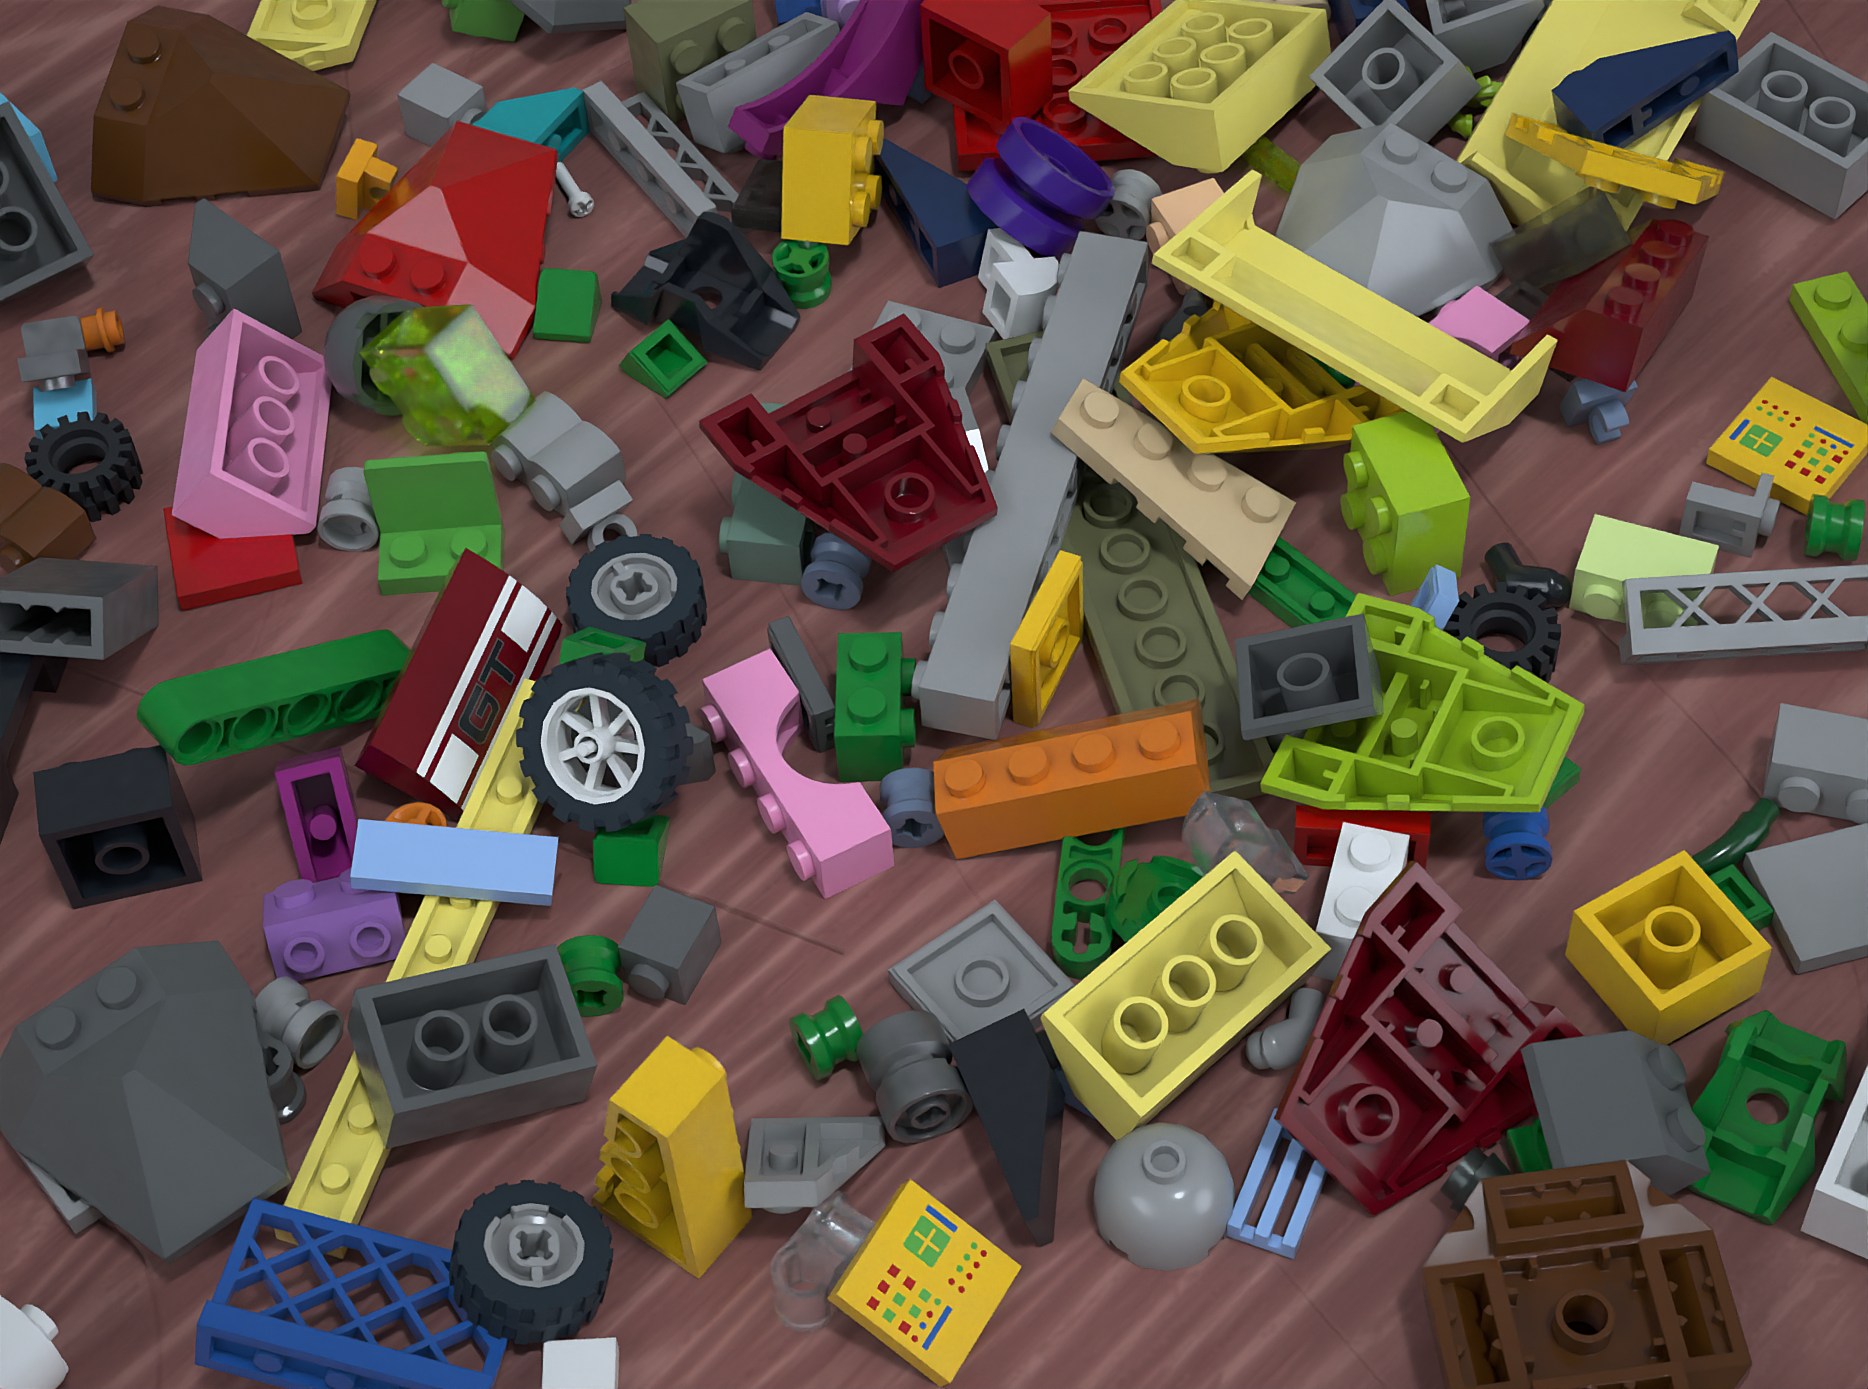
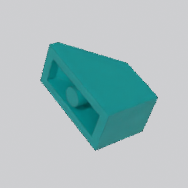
M575 87L497 102L480 120L472 124L554 148L558 153V162H562L590 133L584 93Z

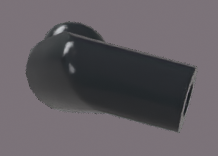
M1510 543L1496 544L1486 552L1484 559L1496 581L1507 582L1506 592L1515 593L1518 584L1528 587L1527 599L1532 600L1539 593L1547 599L1545 608L1561 607L1569 601L1572 594V584L1566 575L1547 567L1523 565Z

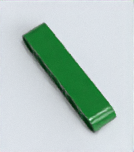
M383 629L169 679L158 683L144 695L137 708V719L143 728L178 764L190 766L377 718L411 649L394 632Z

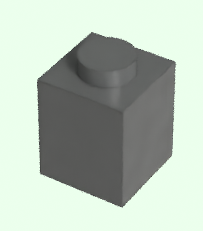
M655 884L618 946L626 983L630 984L635 991L647 998L659 1000L664 997L686 1005L722 943L715 906Z

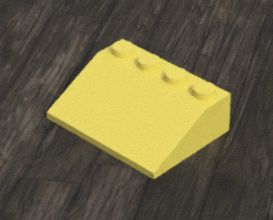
M1175 0L1069 90L1070 101L1173 165L1197 168L1199 172L1205 174L1223 172L1316 86L1308 76L1331 54L1326 9L1247 0Z

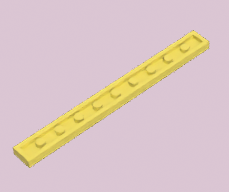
M524 678L456 828L530 835L543 804L540 803L532 792L536 786L531 777L525 778L521 770L519 761L524 759L523 748L516 745V730L523 726L524 718L519 717L520 708L524 700L532 698L534 695L531 687L536 681ZM585 698L582 699L576 711L585 703ZM425 895L386 982L473 963L500 901ZM355 1050L283 1206L358 1225L391 1148L385 1149ZM275 1229L276 1239L298 1245L291 1232ZM342 1246L326 1254L343 1259L347 1247Z

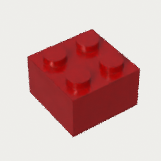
M924 0L920 4L926 90L1003 131L1006 130L1014 117L1030 119L1053 98L1051 13L1027 0Z

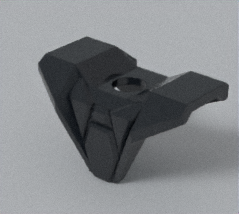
M703 212L697 218L686 239L650 251L646 256L644 266L620 292L614 291L611 294V306L639 322L647 325L650 322H665L669 319L675 326L701 336L704 351L759 371L762 370L791 336L800 321V314L774 270L735 224L730 222L729 218L715 212ZM712 292L719 295L722 300L717 307L710 309L697 294Z

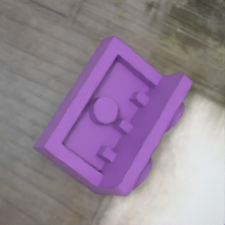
M349 868L337 878L315 883L306 879L293 880L281 884L271 893L263 894V929L276 977L287 976L298 982L396 959L406 938L401 916L399 892L351 888V868Z

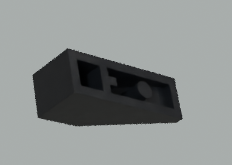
M1022 1009L948 1045L1023 1220L1039 1246L1042 1247L1054 1241L1065 1092L1055 1072V1069L1061 1067L1045 1029L1036 1031L1025 1009Z

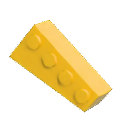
M666 1036L609 1099L603 1133L608 1141L601 1148L599 1159L605 1163V1166L596 1174L595 1185L599 1190L593 1196L591 1206H595L604 1215L700 1279L751 1220L752 1212L751 1208H745V1175L740 1154L741 1148L738 1143L734 1123V1111L731 1106L726 1081V1071L721 1063L704 1049L694 1047L690 1051L669 1036Z

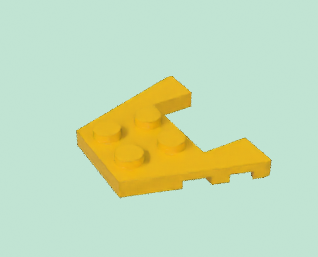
M1511 112L1505 131L1506 136L1576 170L1575 175L1584 178V184L1611 193H1618L1621 184L1632 187V191L1641 194V200L1669 209H1675L1677 200L1695 205L1717 195L1726 173L1719 169L1675 158L1674 162L1572 135L1560 125Z

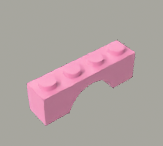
M771 649L702 679L706 706L700 708L699 713L705 730L710 734V738L714 743L723 740L730 751L728 753V760L739 784L743 788L750 785L753 786L760 797L757 799L758 809L770 832L775 834L781 831L789 842L786 847L787 853L801 880L805 881L812 878L823 897L827 899L895 866L891 828L860 782L828 784L814 781L797 773L784 760L790 745L804 731L800 693Z

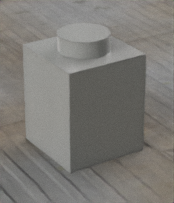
M435 63L430 64L397 94L406 135L430 147L456 121L472 125L488 112L482 86Z

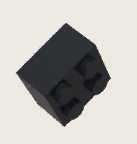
M160 745L148 748H134L120 754L83 762H69L59 767L33 772L39 837L73 910L203 881L195 818L171 757Z

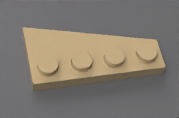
M1082 378L1051 431L1056 438L1109 484L1120 482L1135 495L1138 501L1137 509L1153 523H1156L1160 518L1187 541L1183 547L1185 551L1201 565L1209 560L1230 579L1226 587L1241 600L1244 599L1255 582L1296 502L1214 454H1194L1166 426Z

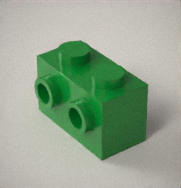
M902 632L838 633L834 738L840 782L882 781L891 772L904 768V749L916 746L915 709H905L906 696H912L911 688L916 668V658H904Z

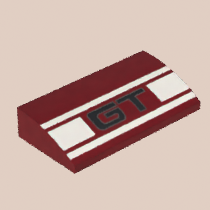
M465 548L449 570L354 766L424 803L435 806L441 812L459 821L524 678L533 681L538 680L563 624L542 601L522 584L483 557Z

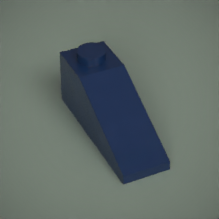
M1727 30L1599 58L1584 69L1570 73L1557 87L1551 90L1557 124L1562 126L1569 134L1624 149L1738 73L1736 37Z
M884 138L880 155H874V175L881 176L882 196L938 288L979 275L988 229L1000 227L988 218L971 199L966 183Z

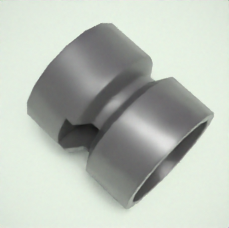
M924 1010L906 1011L892 1015L872 1026L857 1043V1057L868 1084L876 1092V1104L887 1131L894 1140L903 1143L923 1142L953 1130L966 1119L973 1106V1101L959 1068L950 1065L953 1054L940 1021L935 1014Z

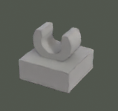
M618 480L571 508L559 526L572 545L588 536L587 542L590 552L596 549V545L604 542L603 531L606 529H613L621 536H637L635 524L630 518L623 515L633 499L622 482Z

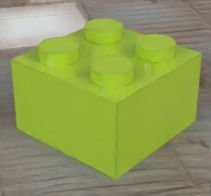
M1408 411L1353 425L1351 449L1349 453L1344 454L1343 458L1344 470L1348 480L1347 493L1341 495L1340 505L1347 527L1350 530L1357 529L1363 540L1364 559L1372 575L1380 574L1390 596L1419 589L1431 567L1434 568L1435 564L1456 572V579L1460 578L1470 495L1434 427Z

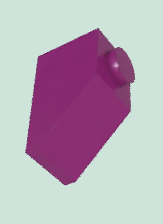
M341 746L277 762L274 773L302 879L315 883L339 877L342 872L352 868L359 820Z

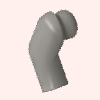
M1311 988L1295 990L1292 993L1288 1019L1267 1026L1264 1031L1254 1032L1249 1036L1246 1043V1055L1249 1062L1258 1069L1271 1067L1274 1070L1285 1069L1298 1064L1325 1004L1326 998L1324 994Z

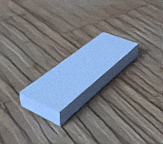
M359 819L350 884L351 888L551 906L558 837Z

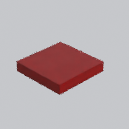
M173 506L163 508L176 593L182 611L303 584L294 535L284 534L220 539L173 516Z

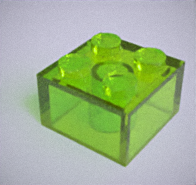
M472 304L407 308L359 351L371 368L370 376L374 384L383 393L392 398L404 416L403 424L412 437L423 443L424 446L490 445L536 401Z

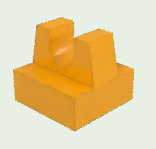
M356 138L336 175V214L358 220L363 209L371 210L392 189L398 177V168L378 159V144Z

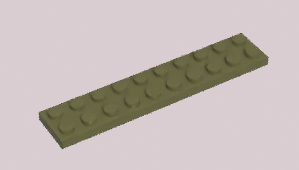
M1045 330L985 343L986 360L1010 426L1014 418L1012 416V400L1016 384L1019 380L1027 381L1029 376L1027 360L1032 339L1034 337L1042 338ZM1119 371L1112 395L1134 407L1128 390L1119 383L1121 374ZM1088 466L1060 550L1081 556V561H1083L1084 628L1116 715L1199 698L1202 706L1213 807L1268 794L1261 792L1260 783L1274 756L1266 737L1250 740L1243 739L1240 723L1237 663L1197 563L1183 549L1187 541L1161 518L1156 523H1153L1137 509L1138 501L1135 495L1120 482L1109 484Z

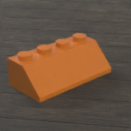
M1199 698L997 738V741L987 740L952 747L945 750L933 762L936 817L956 859L1060 840L1068 836L1076 837L1213 810L1202 706Z

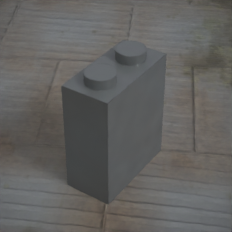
M39 557L0 578V652L105 660L158 626L157 566Z

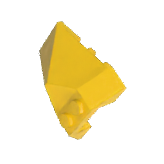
M1216 300L1213 301L1210 310L1201 317L1195 314L1184 322L1181 333L1171 341L1162 339L1124 369L1119 378V383L1194 454L1325 449L1351 443L1353 425L1406 412L1405 409L1361 384L1346 390L1304 351Z

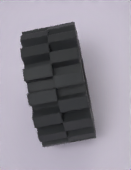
M88 411L77 412V421L69 422L67 415L57 418L60 427L55 430L49 424L41 428L40 432L43 440L33 437L28 444L31 452H25L24 459L28 475L41 486L55 489L72 499L85 510L91 522L102 520L99 511L108 509L112 516L120 512L119 500L127 504L132 502L135 498L132 489L140 490L143 482L140 474H143V469L128 429H124L123 423L120 420L114 418L110 422L107 414L97 412L92 421ZM92 460L102 461L89 471L67 474L71 468L80 463Z
M1496 582L1495 591L1491 593L1488 592L1484 583L1474 587L1473 598L1466 591L1458 596L1459 602L1445 625V632L1460 641H1463L1468 636L1478 643L1480 642L1477 638L1490 633L1511 635L1519 639L1525 647L1516 651L1501 652L1484 646V655L1510 670L1517 665L1547 683L1551 681L1552 672H1555L1561 624H1557L1558 614L1554 607L1545 610L1547 601L1545 597L1538 593L1532 600L1527 599L1529 588L1519 584L1515 593L1506 592L1507 582Z

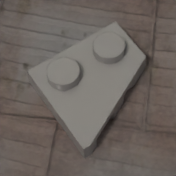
M882 1116L751 1118L744 1178L745 1208H764L771 1213L786 1214L798 1211L802 1207H818L886 1146L885 1123Z

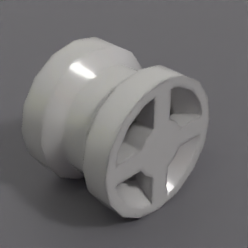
M1132 169L1120 170L1114 173L1110 179L1116 189L1114 197L1099 217L1094 220L1107 236L1140 240L1146 234V226L1151 224V199L1162 195L1158 184L1143 172Z

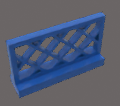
M253 1198L211 1301H206L198 1320L195 1365L286 1389H493L509 1339L501 1337V1340L495 1337L492 1338L488 1335L486 1329L480 1325L476 1327L467 1319V1313L462 1307L458 1308L453 1298L454 1286L449 1284L452 1250ZM261 1225L291 1232L299 1246L266 1259L255 1240ZM342 1246L359 1250L368 1265L339 1278H336L323 1257V1254ZM249 1258L253 1266L244 1269L247 1259ZM309 1261L323 1285L290 1298L276 1275ZM409 1265H415L429 1269L437 1284L407 1297L392 1273ZM378 1279L393 1303L361 1317L346 1293ZM263 1281L277 1304L258 1313L229 1306L235 1292ZM448 1298L463 1322L432 1336L416 1311ZM333 1300L347 1324L327 1332L308 1327L300 1313ZM403 1318L417 1340V1343L402 1350H395L378 1345L371 1331ZM469 1337H473L486 1357L482 1372L450 1364L441 1350Z

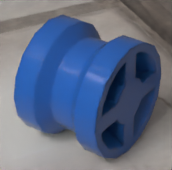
M1542 806L1540 813L1484 812L1482 818L1483 833L1486 839L1490 841L1485 847L1484 858L1485 866L1491 874L1507 880H1526L1545 873L1551 867L1552 847L1548 840L1544 839L1550 827L1549 814L1545 807Z

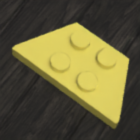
M261 0L247 36L312 71L352 62L377 0Z

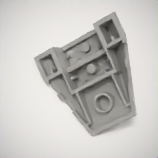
M1392 123L1331 135L1300 166L1275 237L1416 317L1432 311L1435 315L1438 314L1445 304L1468 293L1476 285L1483 290L1491 288L1520 256L1522 246L1488 179Z

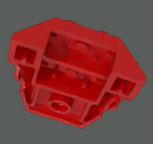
M456 121L337 244L311 294L317 300L343 308L372 295L389 296L417 302L425 308L422 310L425 315L449 322L463 345L514 360L535 318L540 264H544L546 247L543 243L546 217L551 215L558 162L556 149Z

